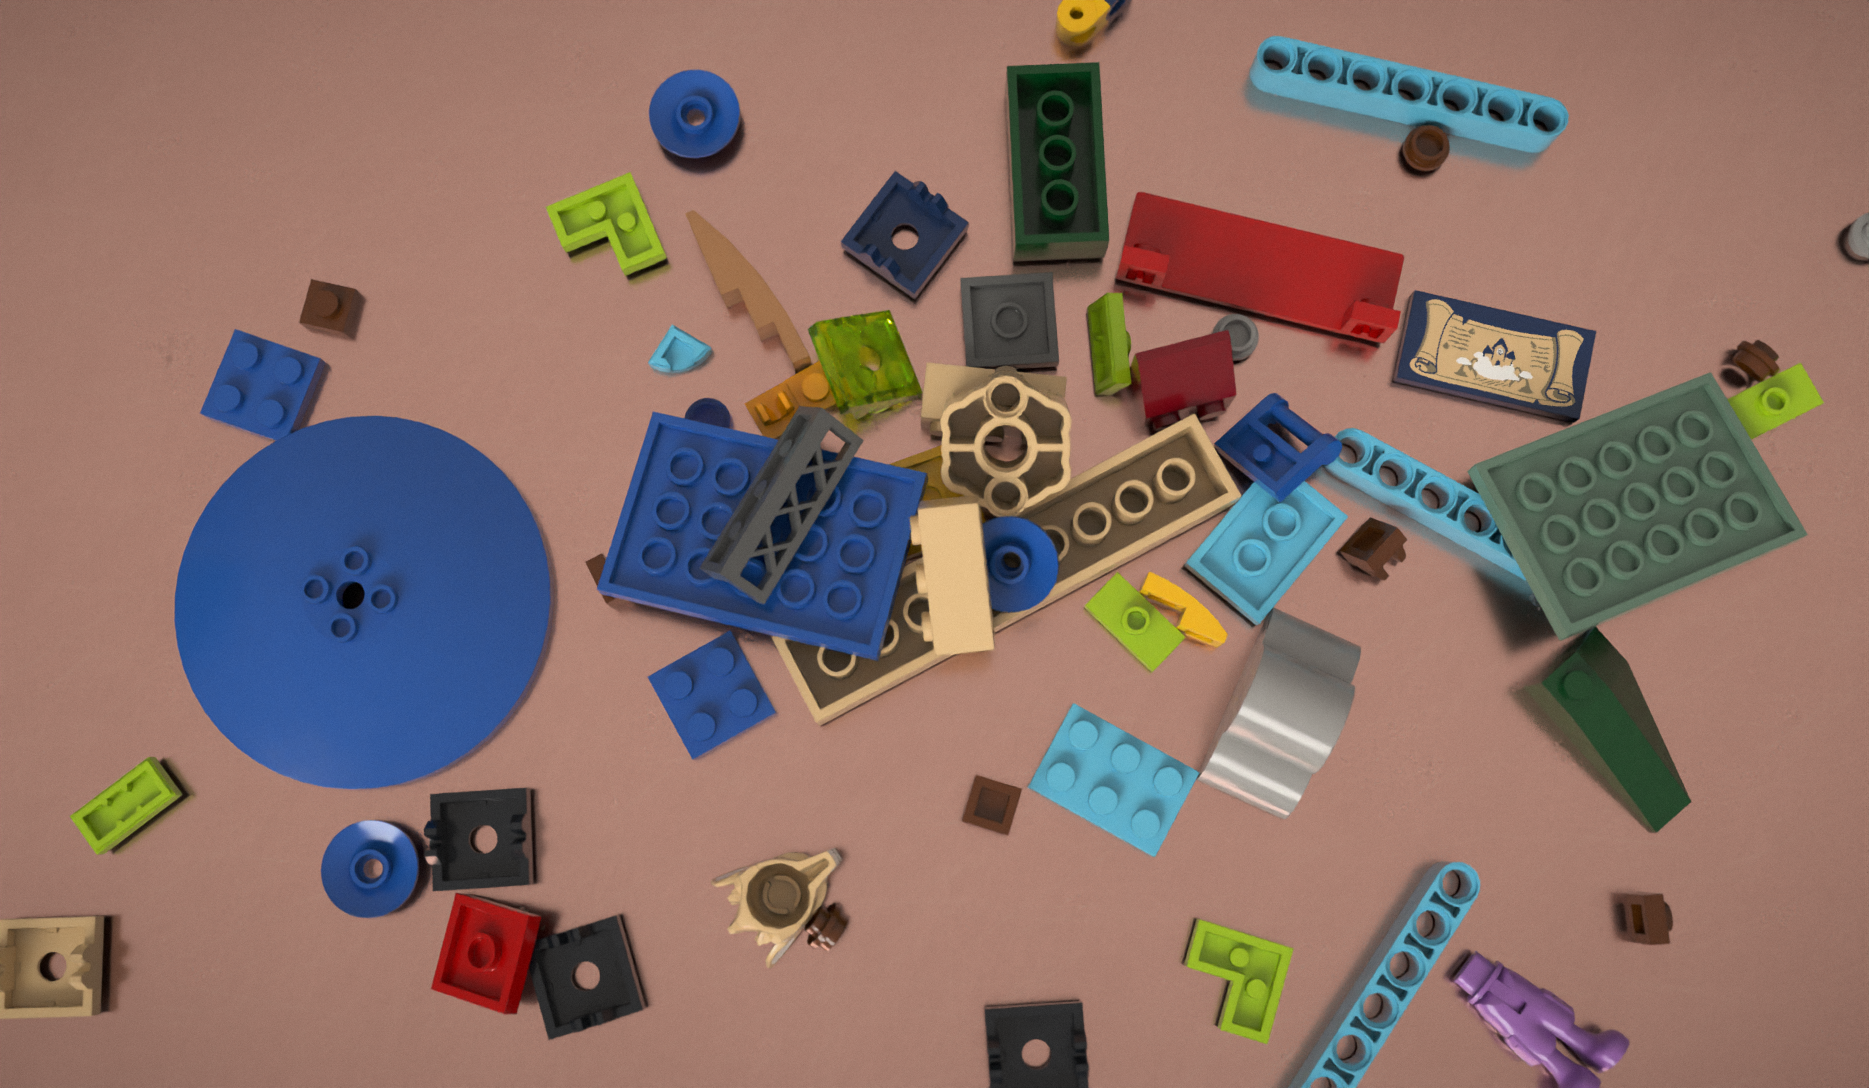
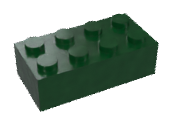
M1099 62L1007 66L1005 95L1013 261L1105 258L1109 244V223Z

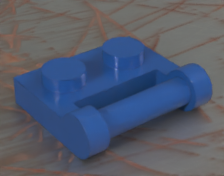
M1277 393L1267 395L1214 443L1219 454L1280 503L1322 464L1327 465L1335 461L1342 450L1340 440L1330 433L1322 434L1289 409L1287 400ZM1269 423H1278L1308 447L1300 453L1266 426Z

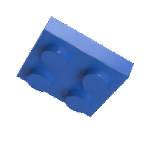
M235 329L200 414L217 422L272 441H277L299 430L326 362L321 358Z
M731 630L648 676L651 685L692 760H697L778 714Z

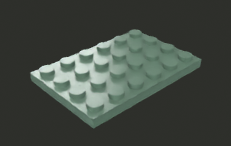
M1711 372L1474 464L1467 471L1559 641L1786 547L1808 535Z

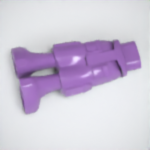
M1475 951L1456 974L1453 981L1469 993L1467 1001L1473 1004L1482 1017L1503 1036V1040L1508 1047L1531 1067L1542 1063L1554 1076L1558 1083V1088H1599L1601 1085L1600 1078L1588 1068L1576 1064L1556 1049V1038H1559L1571 1048L1581 1061L1596 1073L1605 1072L1619 1062L1628 1049L1629 1039L1615 1029L1605 1030L1598 1034L1583 1030L1574 1024V1009L1554 995L1553 992L1544 988H1538L1517 972L1504 967V964L1500 961L1492 964L1479 952Z

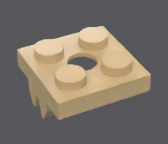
M104 916L0 919V1019L81 1017L101 1014ZM50 952L60 953L66 960V971L56 981L45 979L40 972L41 960Z

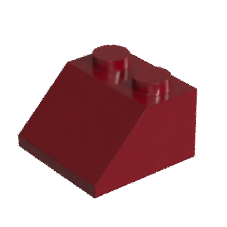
M1228 330L1135 353L1130 366L1131 384L1129 389L1141 429L1154 426L1155 431H1162L1181 421V418L1188 417L1194 413L1199 415L1200 420L1220 416L1227 412L1226 406H1230L1237 395L1231 338Z

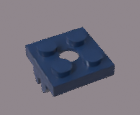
M894 171L840 242L843 249L915 299L968 230L969 222L949 209L948 203L941 194L937 192L935 195H932L924 182L915 181L912 183L897 171ZM900 225L914 227L919 235L916 245L910 249L896 247L891 238L895 228Z

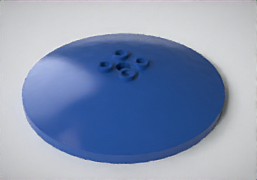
M386 416L340 418L302 428L260 450L242 464L221 485L206 505L190 535L178 572L174 618L177 646L187 679L203 710L219 731L253 760L278 774L303 783L327 788L352 790L382 789L408 784L453 766L476 751L508 721L529 691L546 653L554 610V579L546 541L533 510L511 479L487 456L464 440L422 422ZM359 583L365 591L364 600L358 607L347 609L342 601L343 592L349 585Z

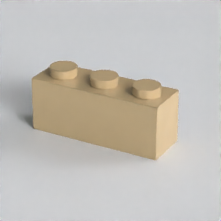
M927 363L921 409V427L930 428V434L942 437L940 420L947 399L953 393L959 395L961 391L972 390L984 383L989 374L992 375L995 373V370ZM1017 372L1023 375L1028 383L1043 390H1050L1051 394L1056 395L1060 393L1065 399L1067 377ZM1010 425L997 426L985 438V441L1001 442L1004 436L1022 438L1023 444L1028 445L1023 432Z
M979 495L920 501L917 509L918 515L910 516V529L913 545H922L924 563L916 564V579L919 594H928L929 612H922L924 641H933L935 656L994 650L995 631Z

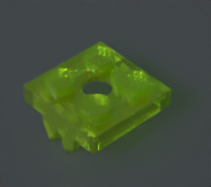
M890 310L817 321L807 329L841 415L853 413L854 418L858 419L869 412L873 416L894 404L913 401L923 394ZM861 347H869L877 353L880 359L878 370L873 371L871 368L863 366L859 359Z

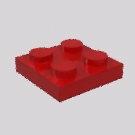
M456 893L431 989L502 1014H517L542 916L474 895Z

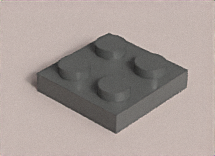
M1052 272L960 278L966 367L995 370L1002 366L1022 369L1059 365Z

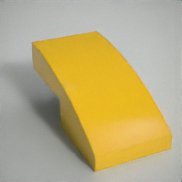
M1150 571L1143 579L1139 593L1146 599L1180 612L1175 627L1181 633L1216 648L1225 643L1228 634L1208 609L1182 588Z

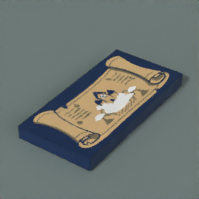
M1414 290L1410 296L1393 381L1576 422L1580 419L1596 331Z

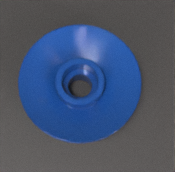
M686 70L672 75L657 88L649 107V121L656 139L668 151L686 158H702L715 154L732 140L740 122V106L734 90L720 76L704 70ZM699 114L705 117L704 122L700 125L693 126L689 124L690 118L694 115Z
M1018 516L996 517L982 523L992 609L1002 612H1021L1038 605L1051 592L1059 572L1058 553L1050 536L1036 523ZM1010 552L1017 554L1020 557L1021 565L1016 568L1007 566L1004 561V555Z
M379 820L356 822L341 830L329 843L321 864L322 884L329 899L343 912L360 918H375L395 911L410 897L419 875L418 854L411 839L397 826ZM375 859L379 860L383 866L382 873L377 878L369 873V864Z

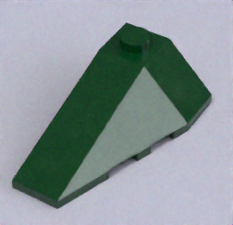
M1593 627L1585 632L1523 687L1653 833L1661 830L1691 803L1690 797L1627 660L1597 627Z

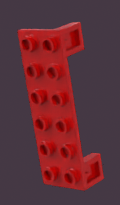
M1138 192L1134 200L1115 279L1384 344L1397 330L1401 311L1394 310L1393 307L1404 256L1392 251L1145 192Z

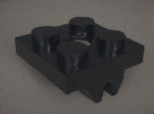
M530 788L430 794L431 821H428L424 828V836L429 838V847L424 852L428 864L432 865L433 892L534 884ZM480 825L492 827L497 834L495 848L486 854L476 852L470 844L472 831Z
M620 914L535 941L529 970L548 1040L570 1033H577L646 1009ZM585 961L596 965L600 973L598 984L589 991L578 989L572 981L573 969L577 964Z
M1081 1001L984 1007L990 1088H1089L1088 1047L1084 1030L1083 1004ZM1035 1039L1044 1041L1051 1051L1048 1064L1040 1069L1028 1067L1022 1059L1023 1047L1026 1043Z

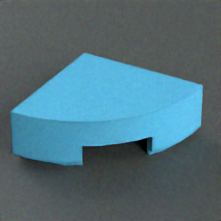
M672 324L648 364L650 367L662 372H685L702 364L712 354L713 350L707 344Z

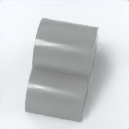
M1273 607L1265 618L1196 780L1281 819L1288 818L1301 799L1312 774L1317 773L1322 768L1343 730L1354 699L1355 685L1351 684L1360 660L1361 647Z

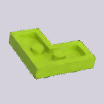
M631 172L546 206L559 241L566 253L608 236L625 276L667 259Z
M1197 918L1184 966L1230 980L1217 1028L1268 1044L1294 948Z

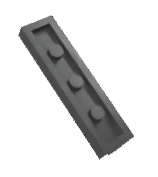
M799 406L699 569L714 579L729 582L756 602L765 604L864 440L823 408ZM828 430H830L845 443L834 460L823 462L820 444ZM814 472L815 493L810 500L798 503L795 484L802 474ZM789 513L790 534L785 541L773 544L770 530L771 523L776 516ZM760 541H761L762 547H758V548H757V546L759 545V543H760ZM764 555L766 573L756 587L741 577L740 574L751 557Z

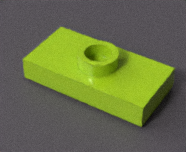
M1106 293L1087 307L1095 392H1097V395H1112L1131 384L1129 365L1131 337L1128 331H1126L1122 293Z
M1801 362L1727 399L1751 440L1824 403Z
M1118 572L1084 606L1095 619L1151 672L1186 638Z
M148 757L73 813L70 818L97 855L107 853L181 797L182 793L157 758Z

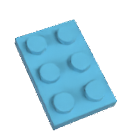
M1305 481L1281 503L1253 482L1184 566L1257 626L1348 516Z
M1073 703L1027 788L1148 855L1156 857L1200 772Z

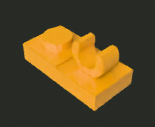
M823 358L745 403V406L764 437L779 440L799 406L821 407L825 411L830 412L849 400L828 362Z

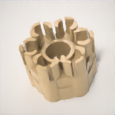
M1002 366L996 368L995 373L992 375L989 374L984 383L972 390L961 391L959 395L953 393L947 399L940 420L943 433L941 478L949 490L964 496L979 495L980 506L987 508L997 517L1017 516L1025 508L1040 502L1049 494L1057 493L1066 487L1071 477L1069 462L1071 416L1067 402L1060 393L1055 395L1051 394L1050 390L1039 389L1028 383L1023 375L1017 373L1016 368ZM997 426H1015L1025 435L1028 447L1015 460H997L989 455L984 448L985 438Z

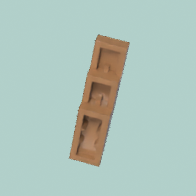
M692 210L685 213L726 308L744 301L761 341L778 334L796 374L811 366L810 355L790 317L762 276L724 235L696 211Z

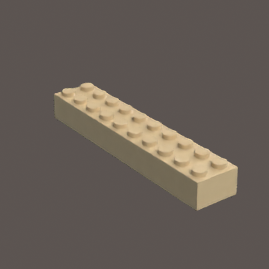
M1195 413L1071 478L1066 487L1061 491L1049 494L1040 502L1025 508L1017 515L1036 523L1050 536L1058 553L1059 572L1055 585L1049 595L1033 608L1021 612H1002L992 609L995 632L1232 507L1241 497L1239 490ZM1010 552L1004 555V561L1007 566L1016 568L1021 565L1020 557L1017 554ZM923 557L904 567L879 661L772 636L805 703L819 726L954 655L935 656L933 641H924L922 612H929L928 594H919L916 579V564H923Z

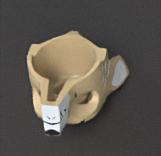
M830 849L812 857L802 853H786L739 868L711 880V884L715 887L731 884L735 886L727 897L731 905L739 904L735 918L727 928L730 934L758 931L755 940L759 946L770 941L774 944L766 958L767 968H772L784 955L822 905L827 891V876L844 859L838 849Z

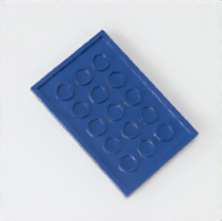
M653 412L597 590L602 595L879 661L912 541L910 516L918 515L917 509L920 501H923L928 482L927 473L853 457L765 604H761L729 582L714 579L699 568L772 452L778 439ZM821 449L823 462L834 460L838 453ZM814 472L802 474L795 484L798 503L810 500L815 493ZM789 513L776 516L771 523L770 530L773 544L785 541L790 534ZM760 541L759 545L757 546V548H758V547H762L761 541ZM764 555L751 557L740 574L741 577L756 587L766 573Z

